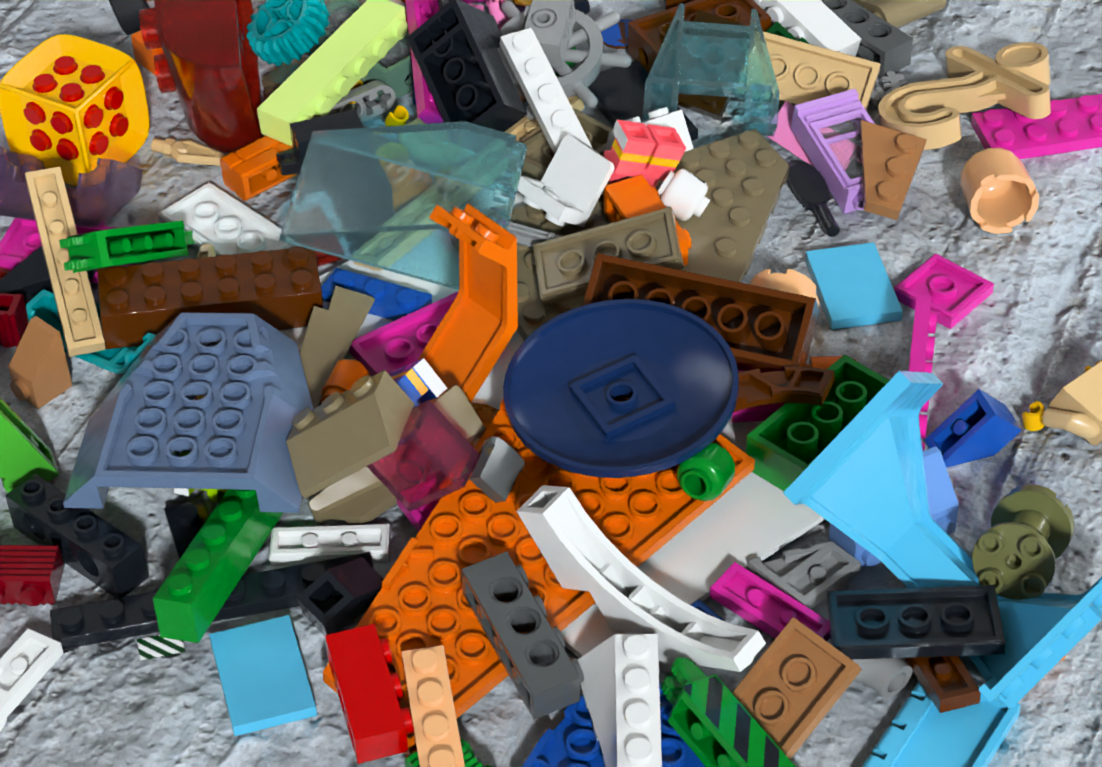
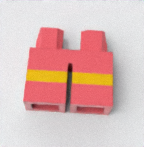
M616 120L612 130L615 140L611 150H605L603 153L605 158L614 164V171L608 183L612 184L628 179L629 176L635 177L638 175H643L649 185L654 187L657 186L659 181H665L670 171H675L686 150V146L676 129Z

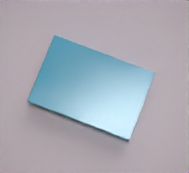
M874 242L806 251L805 262L816 285V291L831 330L902 321V308Z
M289 615L209 634L234 736L317 716L315 701Z

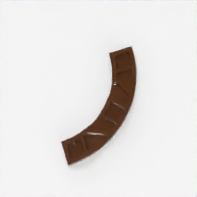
M785 366V371L760 373V369L739 372V390L734 412L775 403H802L823 406L835 381L834 370Z

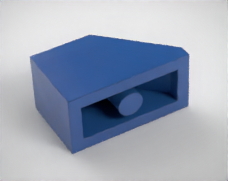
M978 389L925 439V442L929 448L936 446L941 451L947 468L995 456L1022 429L1005 404Z

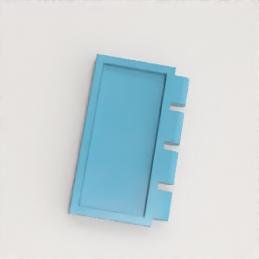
M918 681L910 694L911 697L906 699L892 720V726H888L872 750V755L868 756L861 767H987L1018 718L1021 704L1017 703L1010 710L999 698L990 702L980 693L979 704L940 713L920 681Z

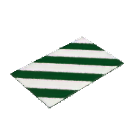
M160 635L137 639L140 661L185 652L184 642L181 640L162 638Z

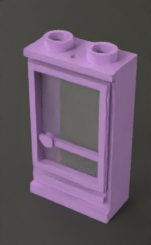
M856 89L795 105L791 123V130L814 167L825 179L829 191L844 214L856 210H864L862 189L863 167L860 154L861 138L859 137V127L861 120L875 124L858 99L859 94Z

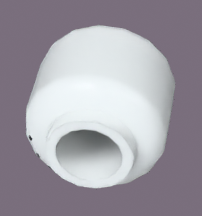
M680 169L676 173L670 171L658 190L660 200L666 208H672L674 216L680 221L689 220L693 214L700 217L710 202V199L705 197L708 191L707 183L685 169Z

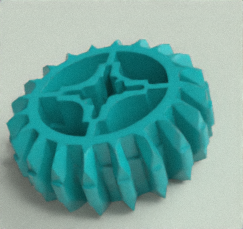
M266 0L263 5L257 6V13L250 16L252 22L247 25L249 32L246 37L249 40L252 51L269 65L274 63L276 66H280L283 62L289 65L293 59L300 61L304 53H310V49L314 45H319V37L326 34L324 28L330 24L327 19L330 13L324 0Z

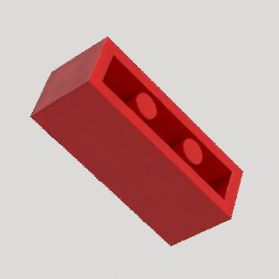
M375 623L325 635L328 662L357 764L408 752L407 734L413 733L414 729L408 707L400 709L398 698H402L403 693L398 673H389L387 664L392 663V656L387 638L379 639Z

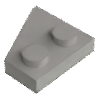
M832 541L815 544L808 549L797 548L783 551L782 559L762 563L761 558L756 557L748 561V570L811 610L827 598V591L839 590L859 575L861 569V562Z

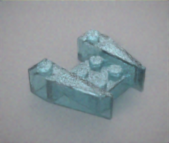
M680 3L645 82L642 121L649 119L648 112L659 108L667 107L669 112L677 111L678 93L743 98L741 133L756 128L762 136L774 137L778 123L780 92L757 9H751L748 26L684 21L685 4Z

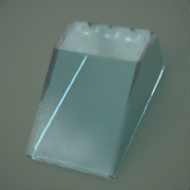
M466 121L313 131L279 241L459 290V239L449 233L448 228L434 222L429 216L436 205L452 211L454 206L464 210L467 203H469L508 231V222L511 219L527 146L524 143L515 141V135Z

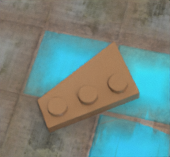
M861 120L859 137L861 138L860 154L863 167L864 211L898 220L927 139Z

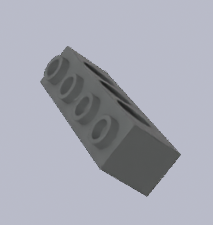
M821 0L861 38L856 57L881 64L878 74L880 78L886 76L887 71L897 72L911 64L913 43L911 36L852 0Z
M504 552L461 569L463 595L533 720L579 702L580 683L584 682L581 666L575 658L569 659L565 652L563 636L557 626L551 627L548 623L546 609L540 596H533L530 592L528 578L523 567L520 564L515 566L508 552ZM543 663V664H548V665L539 666V665H537V664Z

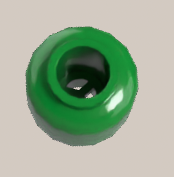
M712 442L702 451L680 463L677 468V480L680 487L687 495L700 501H711L719 497L735 475V463L732 456L725 448Z

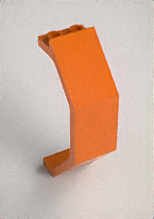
M467 203L464 210L454 206L452 211L436 205L429 218L448 228V232L459 239V292L418 360L424 358L447 387L441 395L454 385H458L471 403L518 328L517 237L469 203ZM441 395L430 401L424 402L422 404L420 403L419 413L423 411L426 407H428L431 403H433L436 399H438Z

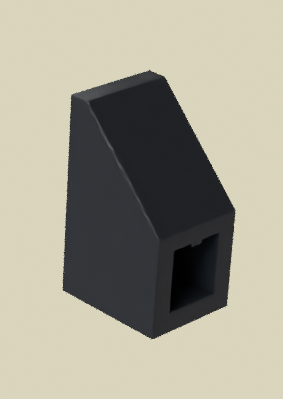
M361 557L328 569L296 598L305 617L325 636L341 632L368 608L381 590L384 578Z

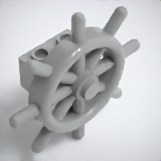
M532 0L531 5H527L523 12H520L511 1H504L501 5L502 11L510 19L500 29L502 35L532 28L554 73L557 72L561 76L557 79L566 97L569 98L577 95L589 108H594L598 104V99L588 86L598 77L602 66L627 68L632 63L629 55L604 52L601 32L620 21V14L616 11H611L593 21L589 16L575 9L574 0ZM584 41H587L590 46L589 51L571 49ZM501 47L497 48L518 95L526 99ZM566 62L582 64L573 71ZM528 103L526 117L529 120H534L536 117Z

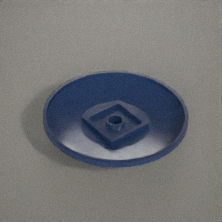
M618 299L591 303L569 310L549 320L530 334L517 349L508 365L503 385V396L506 414L512 429L523 444L534 454L550 464L573 473L602 478H624L668 469L688 460L705 449L723 431L734 412L738 398L739 378L737 364L729 345L703 319L686 310L666 303L640 299ZM619 395L630 398L622 402L613 400Z

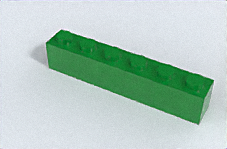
M227 490L153 597L160 637L194 643L200 642L284 512H260L256 490Z

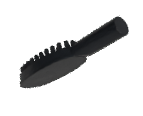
M797 163L789 168V181L795 197L800 201V204H803V207L806 206V210L810 208L811 212L816 213L828 236H836L840 228L827 206L829 190L825 179L810 164Z

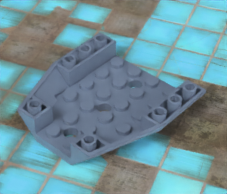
M180 313L148 343L90 417L64 498V508L103 509L109 487L256 490L260 512L300 513L303 496L298 487L286 440L293 428L292 420L305 408L313 410V405L297 343L255 314ZM212 342L218 343L215 346L207 347ZM198 395H203V396H205L204 398H202V399H200V400H193V399L195 398V396H198ZM181 451H190L186 456L177 457Z

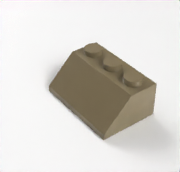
M385 370L371 378L369 375L361 377L353 384L351 389L342 394L334 392L320 406L313 410L305 408L292 420L293 428L286 443L300 493L305 499L395 452L415 404Z

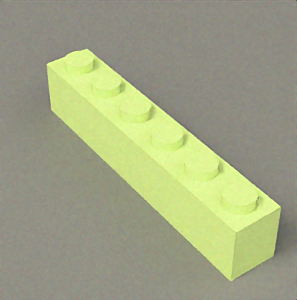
M367 0L257 108L261 134L292 146L291 123L328 115L330 110L349 93L350 89L361 78H364L369 70L380 59L384 58L399 40L404 38L408 29L405 7L388 0Z

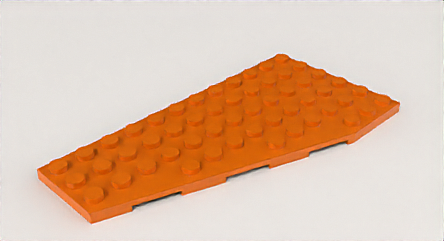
M619 395L613 400L622 402L630 398ZM503 398L500 403V409L474 449L470 448L442 490L443 496L416 537H411L382 581L381 590L355 628L375 623L379 639L387 638L392 656V663L387 664L389 673H398L403 697L398 698L400 709L408 707L410 715L411 711L401 651L444 645L456 718H459L509 676L463 595L461 569L508 552L515 566L520 564L523 567L529 582L528 588L532 595H539L542 599L548 623L551 627L557 626L560 632L596 603L589 591L561 587L517 513V510L542 485L569 487L587 515L605 537L632 564L639 567L754 470L755 459L719 434L712 443L722 446L732 456L735 463V475L724 492L711 501L696 500L685 493L677 480L679 464L662 471L636 477L602 478L573 473L546 462L523 444L510 425ZM492 436L505 441L525 462V466L522 472H519L507 500L497 503L469 480L478 462V454L484 441ZM328 663L322 672L323 681L337 693ZM414 732L407 734L408 752H404L407 756L417 750Z

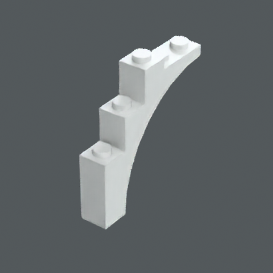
M542 485L517 510L518 515L562 588L589 591L612 630L639 634H658V661L661 671L672 673L670 668L674 660L678 657L692 660L695 666L699 668L700 666L741 672L752 663L754 656L766 644L759 630L733 625L710 616L683 602L655 583L632 564L605 537L587 515L569 487Z

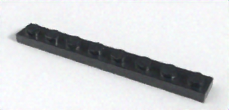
M367 552L243 575L213 622L300 606L296 597L325 571L361 557L373 567L371 554ZM157 591L50 610L52 639L60 642L64 650L159 632L153 597Z

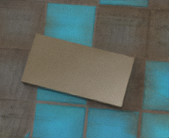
M671 207L533 244L540 299L544 306L585 295L597 253L677 270L684 268L675 217Z

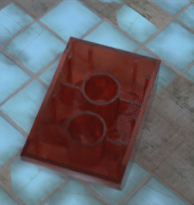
M154 0L155 7L140 10V28L146 49L162 48L163 54L154 55L155 72L160 92L162 94L177 92L186 123L194 135L208 146L225 153L236 152L257 139L263 138L264 135L261 134L257 108L262 104L258 56L252 51V47L249 45V40L246 37L249 32L247 25L252 22L250 16L254 14L251 0Z

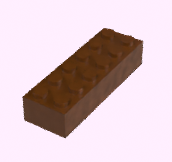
M314 246L97 269L100 317L106 349L141 346L143 344V337L147 333L157 335L180 313L255 314L277 330L307 327L313 307L323 308L322 289Z
M600 253L596 255L582 304L584 306L607 300L640 299L679 307L703 319L724 338L734 355L738 370L760 369V373L785 371V366L805 367L819 315L817 301L813 297Z

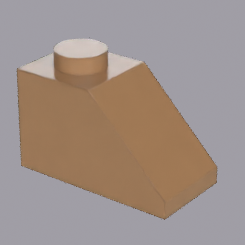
M35 316L29 321L8 368L12 380L10 387L14 395L19 400H26L35 408L40 409L72 387V382L60 332Z

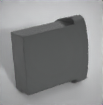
M492 436L484 441L478 454V462L469 480L495 503L506 501L519 472H522L525 466V462L505 441Z

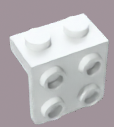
M568 134L561 141L541 181L519 175L513 188L524 195L522 200L526 204L539 210L542 208L546 211L545 218L554 224L564 226L566 222L584 227L614 171V164L577 137Z

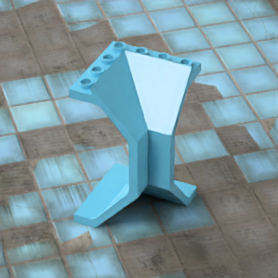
M898 371L783 494L794 505L805 504L877 557L907 588L980 586L979 577L973 568L972 557L933 520L929 512L919 413L923 405L942 387L943 383L933 373ZM1102 577L1086 592L1081 594L1042 593L1037 598L1023 600L1007 599L996 594L1006 642L1005 654L969 656L986 680V683L978 690L990 702L999 698L1011 710L1102 620Z

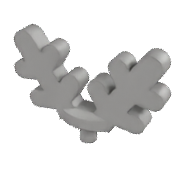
M887 71L886 76L881 78L883 88L877 87L876 91L872 92L870 102H873V106H878L885 95L896 88L907 85L908 81L904 80L903 74L896 75L895 71Z

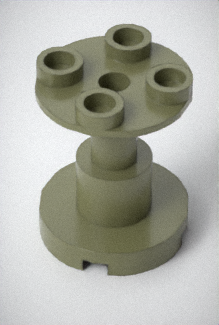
M1022 485L1012 489L1009 494L1001 498L992 513L991 528L982 533L976 541L972 552L973 568L979 577L980 586L994 585L997 595L1013 600L1037 598L1042 595L1053 579L1056 568L1055 559L1060 557L1068 547L1075 527L1071 509L1067 504L1064 506L1056 498L1057 494L1039 485Z

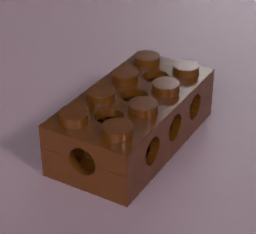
M694 0L628 22V54L635 61L638 60L660 86H663L698 10L764 32L771 27V17L754 0Z

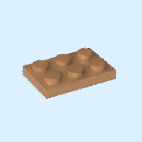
M793 617L732 694L790 760L862 669L857 663Z

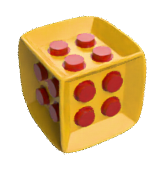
M58 34L43 41L5 74L0 82V114L8 146L16 161L31 171L60 167L64 183L82 188H92L103 183L116 173L139 151L148 137L150 119L140 69L132 57L110 46L75 35Z

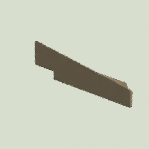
M335 285L328 310L317 306L313 307L299 352L313 409L318 407L323 397L322 389L338 361L344 359L375 302L373 297Z
M454 385L415 418L407 422L395 452L328 486L309 500L308 506L316 523L323 524L327 519L345 520L348 525H365L396 505V494L438 476L458 464L453 450L482 437L486 431L485 426L463 390L458 385Z

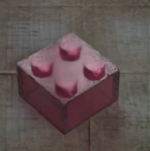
M428 400L412 408L395 452L367 467L409 511H412L465 487L480 454L436 406Z

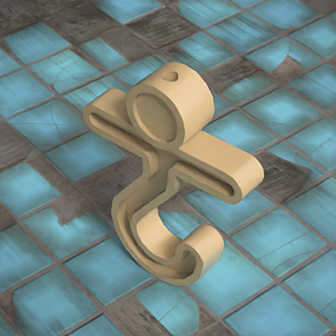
M1020 42L1000 49L995 56L996 60L969 47L955 46L945 52L948 79L904 85L885 95L878 105L880 126L927 139L924 150L941 148L961 139L959 113L980 111L997 103L1027 118L1042 119L1051 113L1049 53L1047 48L1041 44Z

